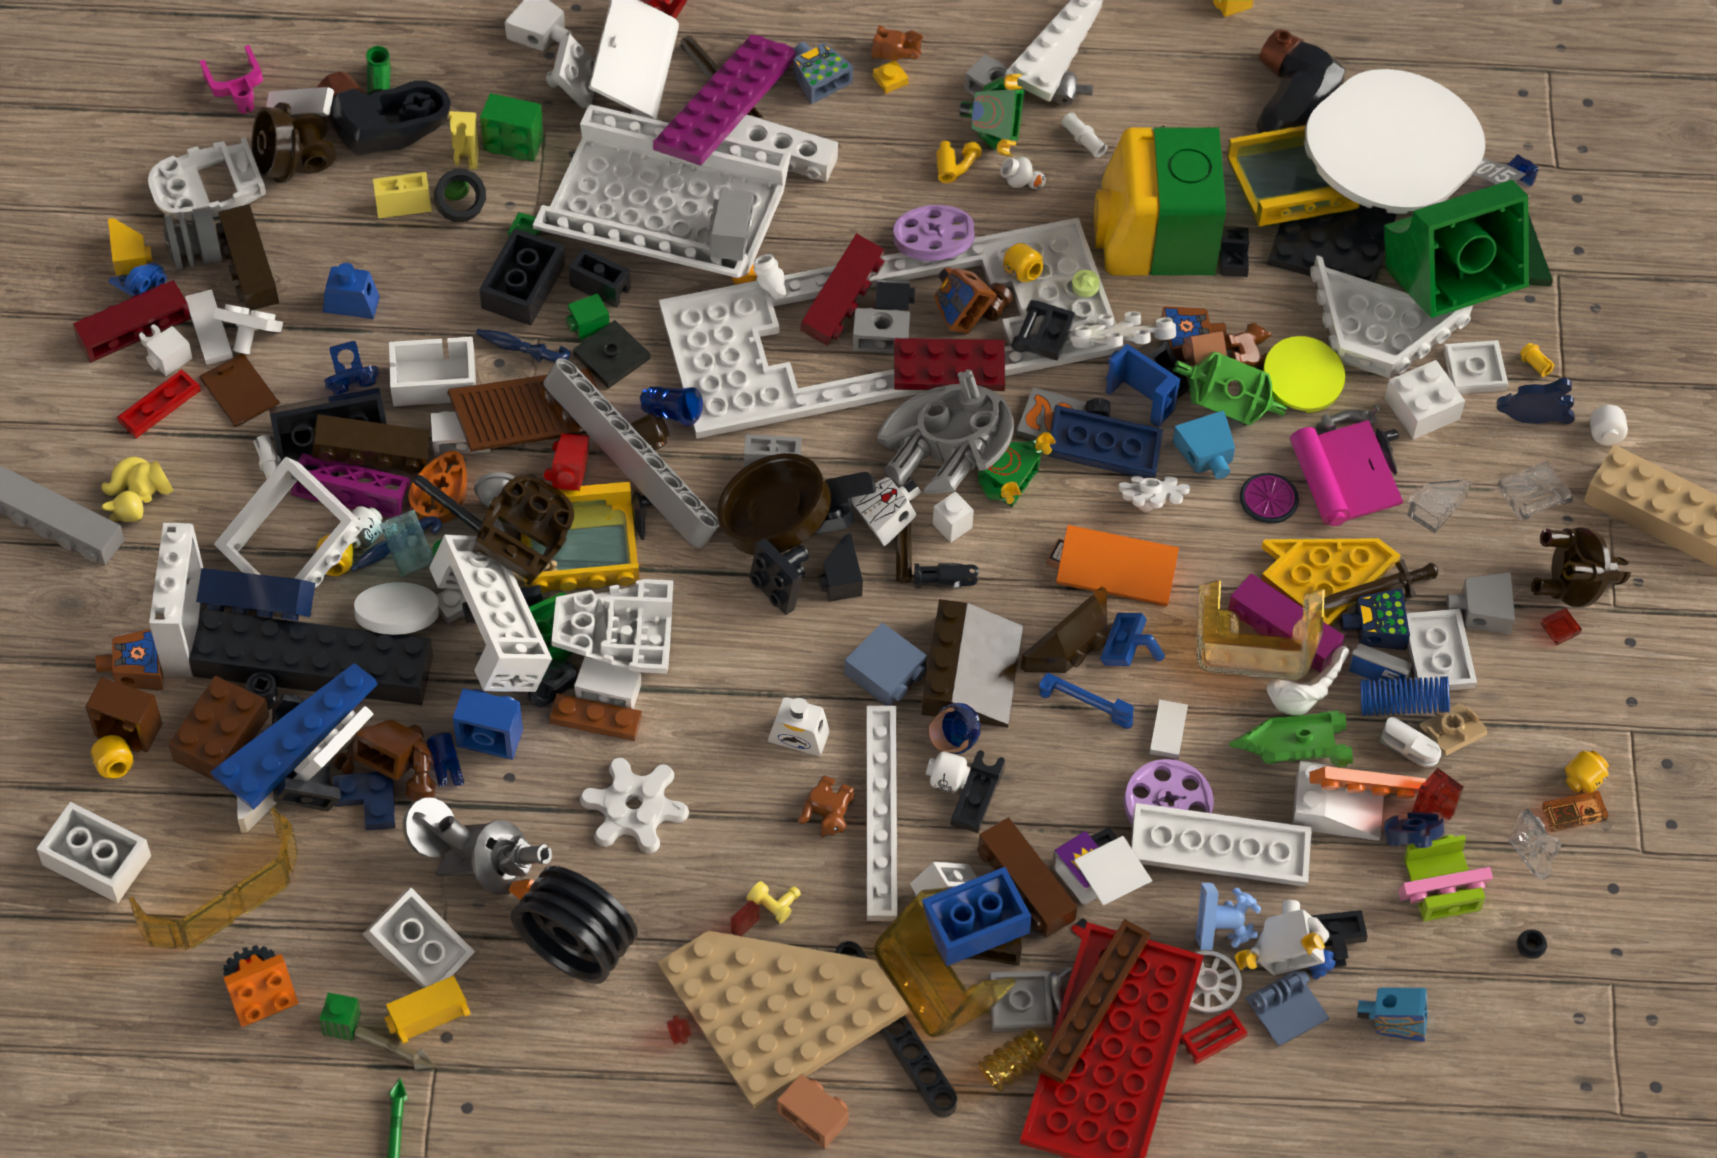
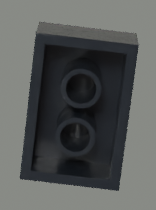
M514 228L479 289L481 309L531 326L565 266L564 245Z

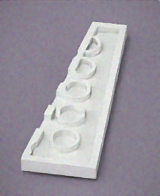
M1071 0L1006 71L1005 77L1008 74H1022V77L1017 79L1018 86H1022V89L1050 101L1061 83L1064 73L1067 72L1072 58L1075 57L1079 45L1085 39L1087 31L1096 19L1103 0Z

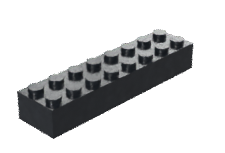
M202 610L189 661L193 677L213 679L214 676H217L226 681L247 683L249 677L254 673L268 672L274 677L276 687L317 692L355 663L371 675L378 684L365 698L422 705L433 659L431 638L381 634L370 630Z

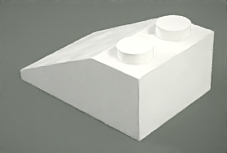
M1300 761L1295 782L1292 825L1312 827L1311 832L1380 841L1384 796L1372 795V791L1369 790L1361 793H1350L1344 787H1339L1336 790L1321 789V785L1310 784L1309 772L1325 766H1334Z
M412 888L403 891L362 933L385 958L422 988L453 976L475 953Z

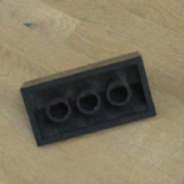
M379 387L269 407L277 454L281 462L285 457L298 462L302 453L311 455L314 426L318 414L387 424Z

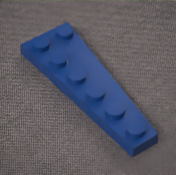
M354 663L210 772L211 775L254 810L378 685L376 680Z

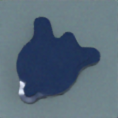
M1561 378L1550 384L1518 387L1517 394L1512 395L1509 393L1499 397L1496 401V408L1498 411L1522 423L1560 422L1570 424L1575 421V413L1571 410L1574 406V398L1566 394L1572 390V382L1567 378Z

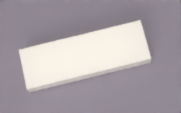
M329 87L270 91L266 107H274L277 103L286 102L291 107V117L309 113L329 116L334 90Z
M212 289L185 296L206 366L232 359V351L222 320L213 319L215 308L218 307Z

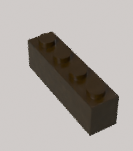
M250 204L219 211L220 223H216V229L219 239L225 238L226 241L225 244H222L225 259H231L232 264L228 265L232 281L238 280L239 283L238 286H235L239 302L244 301L246 308L250 309L249 311L279 304L276 285Z
M318 414L314 426L311 457L319 458L326 462L334 460L347 462L354 466L362 464L375 466L383 470L390 468L403 470L406 473H420L425 467L428 458L430 430Z

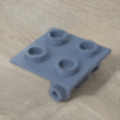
M1295 970L1245 997L1278 1047L1330 1019L1306 985L1309 982V977L1304 971L1300 973Z

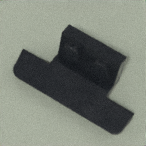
M860 472L825 479L831 492V504L825 520L813 535L846 529L855 521L852 497L875 493L874 477L868 472Z

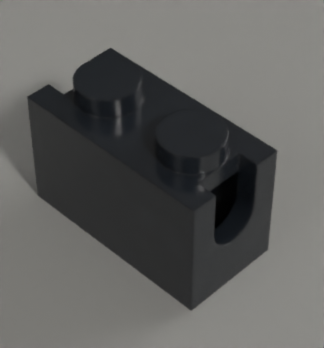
M585 248L581 249L569 265L571 287L590 296L598 293L603 302L615 308L620 304V294L622 292L628 293L631 289L629 269Z

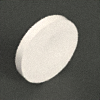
M393 582L373 586L359 594L354 602V613L358 624L365 629L381 634L398 635L416 632L430 626L438 617L439 605L436 594L430 589L413 583Z

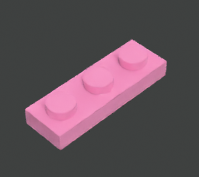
M1490 867L1406 882L1398 889L1400 901L1410 900L1412 904L1424 901V898L1431 895H1442L1457 892V890H1469L1482 887L1484 890L1486 888L1485 885L1493 879Z

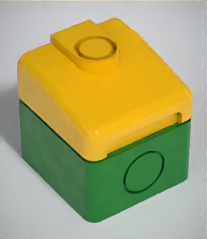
M1130 127L1122 132L1103 174L1101 189L1096 190L1093 213L1095 248H1103L1104 268L1107 273L1114 276H1148V272L1151 273V276L1216 274L1226 215L1219 127H1153V130H1151V127Z

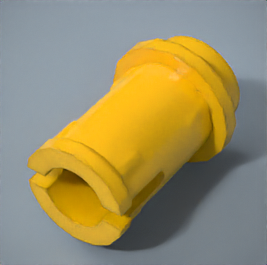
M1528 343L1520 351L1522 361L1524 363L1528 362L1542 377L1547 376L1554 369L1555 364L1539 350L1540 348L1537 344Z

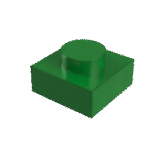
M518 212L508 231V238L514 228L539 236L541 230L533 229L532 226L536 217Z

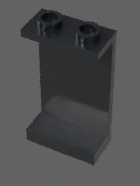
M283 695L272 708V725L306 699L300 698L297 695ZM330 761L308 782L293 779L297 775L293 770L273 790V802L327 812L340 800V788L330 786Z

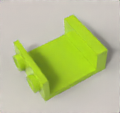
M1445 835L1439 840H1433L1432 846L1427 848H1416L1414 844L1407 845L1403 860L1410 881L1469 871L1463 853L1466 843L1465 835ZM1482 887L1469 890L1463 889L1453 893L1428 896L1424 898L1423 902L1418 903L1423 922L1481 911L1486 897Z

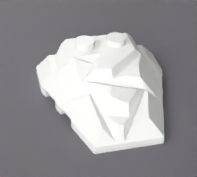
M643 579L636 581V586L619 589V585L609 586V592L595 594L592 590L556 597L552 646L635 672L667 674L672 625L673 580Z

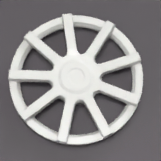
M1214 951L1194 952L1201 955L1215 956L1216 958L1211 968H1205L1202 962L1195 986L1197 989L1193 993L1189 1008L1204 1013V1015L1228 1010L1236 1002L1241 992L1242 978L1239 969L1231 959L1221 953ZM1222 959L1231 966V969L1219 974L1216 969ZM1234 974L1236 975L1237 986L1221 983V980ZM1222 989L1234 992V994L1226 1001L1218 990ZM1200 994L1205 996L1204 1006L1193 1003ZM1213 994L1222 1005L1210 1007V995Z

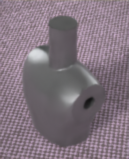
M1067 71L1064 73L1061 83L1051 100L1060 105L1069 106L1074 102L1076 95L1093 96V85L1078 84L1076 74Z

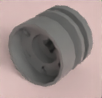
M210 206L192 209V222L189 223L186 222L182 211L177 212L180 224L174 226L171 214L164 215V237L169 257L174 263L176 271L183 270L181 258L186 256L188 257L190 268H194V255L200 254L204 265L222 262Z

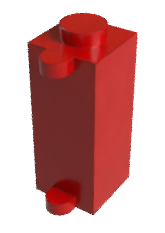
M562 433L560 440L555 441L552 446L553 451L556 452L552 468H547L543 476L546 480L552 481V486L556 489L580 491L589 461V436Z

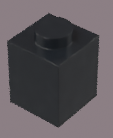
M877 279L876 309L909 311V304H914L915 288L910 287V281Z

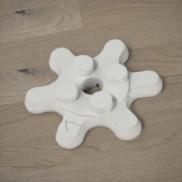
M616 758L609 766V773L613 779L612 785L602 790L587 788L580 795L581 806L588 810H598L604 816V823L595 831L594 840L597 845L608 847L619 836L630 835L636 839L640 851L646 854L654 853L660 846V841L656 834L657 826L665 821L674 823L684 822L689 816V809L684 803L669 800L664 796L665 788L674 780V772L669 766L662 764L657 766L651 774L638 776L632 773L628 761L623 758ZM635 797L642 802L641 807L638 809H630L626 806L627 802Z

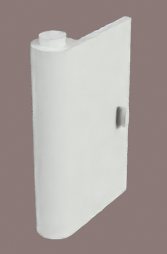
M611 0L588 88L631 109V114L656 120L679 28L678 22L673 17L639 0Z

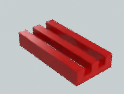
M1230 1008L1181 1035L1180 1042L1186 1046V1051L1189 1055H1192L1194 1063L1198 1064L1246 1038L1248 1032ZM1228 1020L1232 1021L1229 1025L1209 1034V1036L1194 1044L1191 1040ZM1236 1029L1238 1030V1031L1234 1032L1233 1034H1231V1035H1229V1036L1223 1038L1222 1040H1220V1041H1218V1042L1212 1044L1211 1046H1209V1047L1203 1049L1202 1051L1198 1052L1199 1049H1201V1048L1207 1046L1208 1044H1210V1043L1216 1041L1217 1039H1219V1038H1221V1037L1227 1035L1228 1033H1230V1032H1232V1031H1234V1030H1236Z

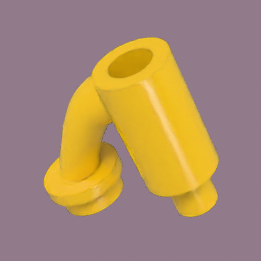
M940 142V148L936 151L938 180L942 183H952L958 176L964 174L974 160L981 157L982 149L979 147V144L976 142L966 143L962 150L964 159L956 165L955 151L950 147V142Z

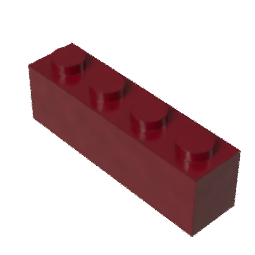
M856 233L801 321L800 331L826 346L830 344L832 339L837 341L845 328L841 324L846 317L851 319L855 313V308L858 307V304L855 302L859 295L864 297L872 284L869 281L873 273L878 275L886 261L882 259L885 249Z
M172 280L142 294L134 295L117 305L109 306L96 314L83 317L73 323V327L80 346L90 363L140 342L139 334L141 332L146 337L153 336L151 331L152 325H156L160 332H163L171 326L174 327L190 320L191 316L186 299L175 281Z

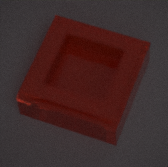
M1567 608L1547 616L1541 621L1542 627L1556 646L1580 635L1582 628Z
M753 900L746 903L731 917V933L733 935L743 936L759 921V906Z

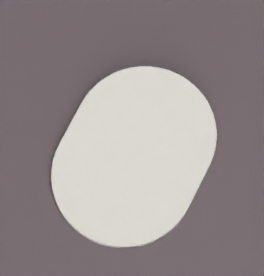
M1379 69L1362 72L1351 77L1314 109L1305 127L1304 145L1307 156L1317 166V173L1340 194L1368 208H1371L1373 205L1386 209L1388 213L1407 214L1408 211H1414L1445 201L1469 179L1483 158L1485 137L1482 127L1471 109L1447 88L1414 73Z

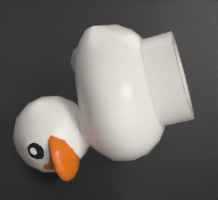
M1020 156L1015 159L1008 157L1001 166V176L1006 178L1008 184L1013 188H1022L1028 184L1032 189L1038 190L1045 185L1046 178L1044 174L1039 171L1033 172L1032 164L1026 157Z

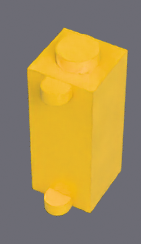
M453 975L386 1004L388 1016L384 1017V1021L390 1034L396 1033L400 1043L405 1044L408 1042V1039L460 1016L464 1015V1017H467L471 1013Z

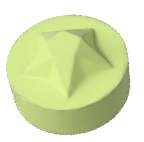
M1090 270L1078 271L1072 279L1074 293L1080 297L1094 296L1099 290V277Z

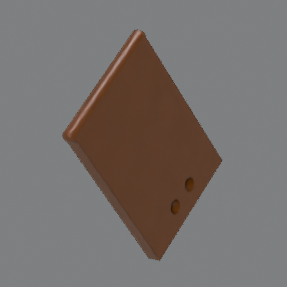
M244 353L200 375V379L231 420L234 427L269 410V407H275L280 404V401L275 397Z

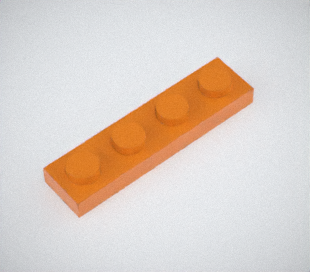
M1326 766L1309 772L1310 784L1321 785V789L1336 790L1339 787H1344L1350 793H1361L1369 790L1375 796H1386L1394 793L1400 799L1414 798L1416 793L1426 790V778Z

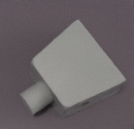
M1500 573L1465 579L1461 594H1447V610L1460 609L1463 611L1464 626L1467 628L1511 634L1515 621L1511 574Z

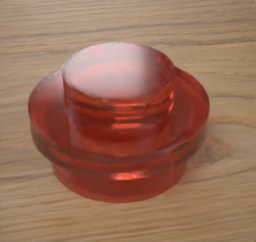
M678 1014L674 1015L672 1020L667 1021L674 1044H687L688 1036L692 1035L690 1025L686 1018L681 1019Z

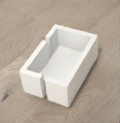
M473 337L447 338L450 359H444L442 339L389 342L390 388L393 406L451 403L447 394L448 389L476 385Z

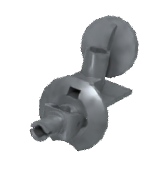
M420 798L412 802L406 809L402 821L404 837L415 853L424 857H439L445 854L436 872L438 877L475 874L482 887L495 895L510 894L511 892L508 889L511 883L519 881L520 877L526 876L532 864H547L552 857L550 847H547V845L532 846L526 841L525 836L516 825L501 820L485 824L462 825L454 818L452 811L446 804L435 798Z

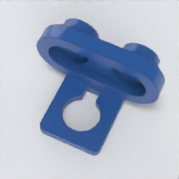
M151 263L135 267L128 276L110 277L108 282L133 297L134 295L154 289L160 284H165L167 276L164 274V268L161 265Z

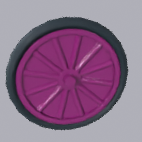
M1260 473L1252 476L1243 484L1240 490V503L1244 511L1253 519L1269 524L1279 523L1287 520L1295 513L1299 503V496L1295 486L1284 476L1275 473Z

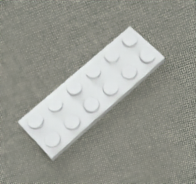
M1135 803L1131 849L1141 864L1306 887L1309 877L1312 827Z

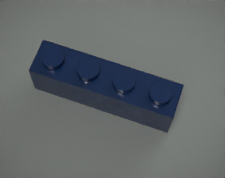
M201 568L196 602L207 604L206 610L224 612V608L228 607L232 608L231 613L249 615V610L256 611V616L273 618L274 613L281 614V619L298 621L299 616H311L315 583L302 579Z

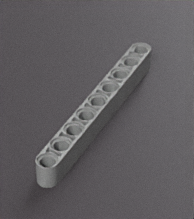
M557 359L543 381L545 388L691 545L704 548L719 527L720 523L717 517L572 362L566 359Z

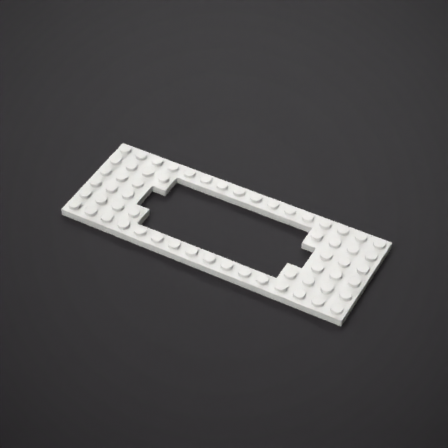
M1079 218L974 238V242L965 252L945 260L923 261L910 258L903 253L885 255L882 257L886 261L878 275L873 273L869 279L872 282L870 287L877 286V279L911 280L939 274L947 267L966 269L982 266L989 287L993 283H1000L1007 288H1012L1021 315L1002 319V328L1009 345L1005 347V376L1112 355L1116 350L1120 351L1124 347V344L1118 347H1110L1106 344L1094 342V345L1091 347L1078 348L1072 345L1068 335L1058 361L1027 351L1017 352L1011 347L1014 337L1018 336L1027 315L1026 308L1031 300H1037L1076 312L1070 332L1074 331V328L1077 326H1093L1097 323V316L1101 314L1113 315ZM1017 243L1027 244L1038 251L1043 258L1042 273L1037 279L1028 283L1018 281L1007 274L1003 268L1006 250ZM931 247L929 249H938L939 247ZM836 265L784 275L786 296L780 300H774L769 292L760 287L757 281L659 300V308L696 439L920 394L927 390H894V369L798 388L790 362L768 366L760 337L779 333V324L774 306L815 299ZM1080 270L1095 272L1100 280L1098 292L1091 297H1080L1075 294L1072 289V279L1075 273ZM1045 316L1037 317L1029 336L1030 339H1036Z

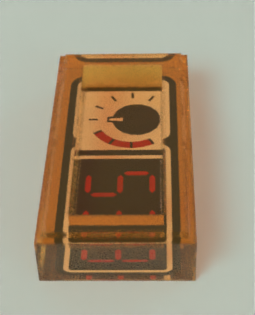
M1599 790L1592 793L1550 800L1542 804V809L1551 832L1606 821L1609 816Z

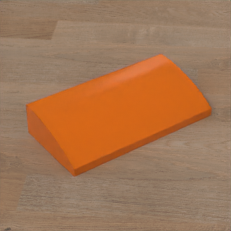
M1067 525L1056 584L1094 592L1103 586L1107 589L1108 595L1168 606L1179 547Z

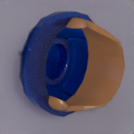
M949 704L941 708L937 716L930 722L929 738L933 746L939 751L963 754L970 750L980 736L981 724L977 713L968 704Z

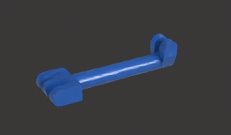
M1047 673L1040 681L1039 693L1042 698H1049L1054 689H1057L1112 715V722L1125 729L1133 726L1134 708L1131 704L1117 698L1116 702L1112 703L1050 673Z

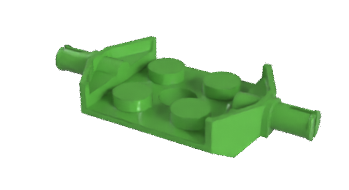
M1216 351L1210 352L1195 366H1189L1180 361L1175 363L1177 367L1173 368V372L1187 376L1189 379L1192 404L1201 405L1215 412L1224 411L1227 417L1242 422L1245 426L1253 424L1266 411H1271L1282 417L1286 413L1283 411L1287 410L1286 405L1273 401L1272 382L1270 375L1266 372ZM1232 380L1239 384L1240 390L1236 396L1230 395L1227 389L1229 382Z

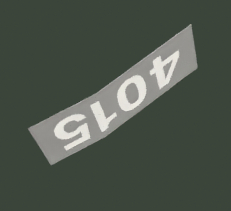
M1482 158L1478 168L1472 175L1484 178L1494 184H1499L1509 180L1515 182L1526 174L1509 165Z

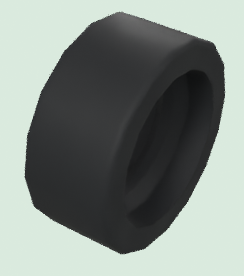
M454 169L446 172L439 179L434 190V203L437 211L444 218L453 222H466L474 219L481 212L486 200V188L483 181L474 172L467 169ZM456 180L469 183L476 193L474 204L464 211H456L450 208L444 199L446 187Z

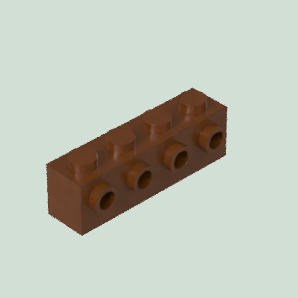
M1009 817L979 834L977 851L980 858L985 863L989 862L994 871L1003 867L1007 869L1031 915V925L1036 931L1040 930L1045 938L1076 920V904Z

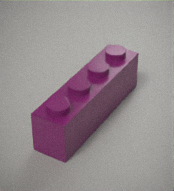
M1252 573L1230 597L1228 611L1237 620L1246 622L1259 635L1268 637L1277 643L1283 651L1293 654L1305 666L1314 668L1320 673L1330 664L1331 656L1335 649L1343 644V634Z

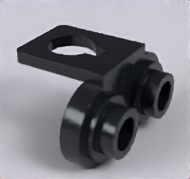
M566 660L552 661L536 692L527 693L529 701L538 707H544L555 700L557 693L562 694L574 684L577 678L576 666Z

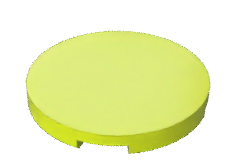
M1294 336L1281 340L1268 352L1263 366V372L1268 373L1271 378L1272 397L1280 404L1305 411L1306 413L1319 412L1330 407L1340 396L1345 384V370L1339 356L1327 344L1311 337Z

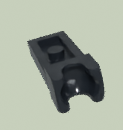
M979 750L974 758L970 773L951 817V825L975 833L980 831L996 788L1004 773L1006 763L1003 757H999L993 766L985 765L983 763L984 752L982 750Z

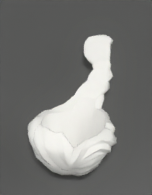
M1346 646L1336 648L1331 656V665L1309 682L1295 683L1280 679L1269 681L1267 692L1276 709L1291 716L1307 713L1318 700L1323 699L1328 694V687L1337 677V673L1341 671L1349 649Z

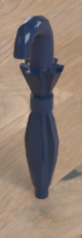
M481 329L476 331V335L505 350L529 353L539 363L543 359L555 362L559 358L568 360L571 352L564 346H560L558 353L548 350L545 343L531 345L530 343L522 342L508 333Z
M429 516L417 521L413 525L408 521L400 534H396L392 539L375 544L355 560L350 569L354 572L357 569L384 559L396 546L402 545L405 541L419 540L418 534L429 527H432L430 530L435 535L442 528L441 520L435 516Z

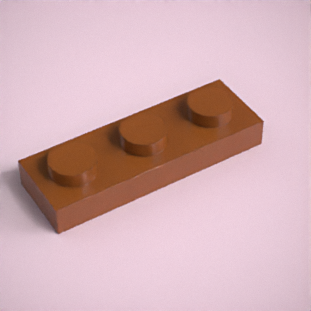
M557 693L549 719L550 724L635 741L642 718V711Z

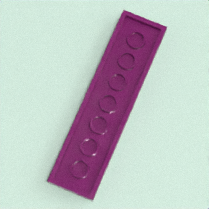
M751 34L653 141V150L701 166L791 66L796 57L794 47Z

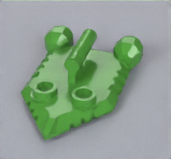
M1339 710L1322 712L1316 715L1268 718L1263 723L1246 732V734L1239 736L1229 743V746L1232 748L1243 749L1259 755L1268 764L1330 758V763L1337 768H1345L1348 764H1353L1352 747H1346L1345 744L1336 745L1334 734L1341 733V730H1347L1345 713H1339Z

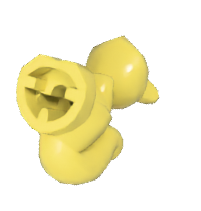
M128 457L116 464L112 471L110 483H102L101 488L106 495L118 496L113 501L104 503L101 508L105 511H113L109 517V520L113 522H139L142 520L144 513L142 501L149 503L156 491L169 495L174 490L157 460L149 463L139 457Z

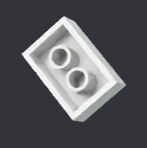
M72 802L68 804L37 847V852L43 866L116 903H119L151 857L146 839Z

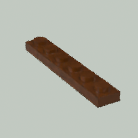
M1125 919L1123 920L1039 1061L1036 1071L1064 1085L1149 941L1150 932Z

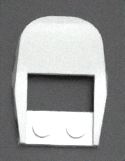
M246 137L241 138V143L237 145L226 146L223 141L213 143L214 147L200 150L196 146L187 149L188 154L178 158L171 156L156 164L149 173L148 184L157 207L164 214H171V217L179 220L177 212L182 211L186 221H192V209L210 206L212 216L217 217L219 216V211L246 205L265 195V186ZM225 161L237 193L232 194L233 198L221 203L219 201L210 203L198 170Z

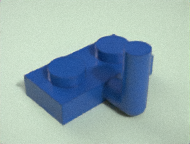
M1117 613L1100 658L1104 666H1130L1138 645L1146 646L1156 661H1162L1165 658V653L1154 636L1142 634L1147 621L1143 613Z

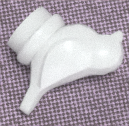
M772 254L756 258L753 261V270L757 275L756 279L760 287L769 292L774 300L784 298L786 296L785 278L783 271L778 268V261L774 259Z

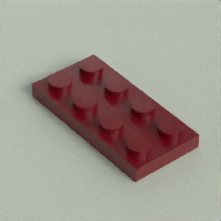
M894 338V390H930L940 386L960 384L957 376L958 373L970 369L977 386L985 387L992 391H1005L1004 340Z

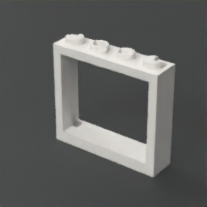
M285 457L214 545L241 572L261 575L238 552L298 480L341 521L294 578L314 582L316 588L323 581L327 571L340 561L342 553L346 548L357 540L356 536L365 525L299 462Z
M163 523L149 625L164 677H193L189 657L203 603L196 602L203 564L194 527L190 523ZM156 614H164L165 620L155 619Z

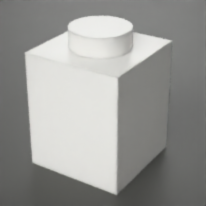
M955 491L934 506L933 525L952 543L972 529L974 510Z

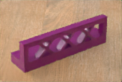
M302 453L298 462L303 467L306 464L319 467V469L307 471L347 509L354 510L358 506L368 509L372 507L382 517L394 520L400 519L402 515V498L410 485V478L334 460L326 462ZM341 472L345 475L336 477L332 476L331 473ZM367 478L371 479L372 482L361 483L358 480ZM298 480L292 486V496L320 502ZM392 484L399 486L396 491L387 489L384 486Z

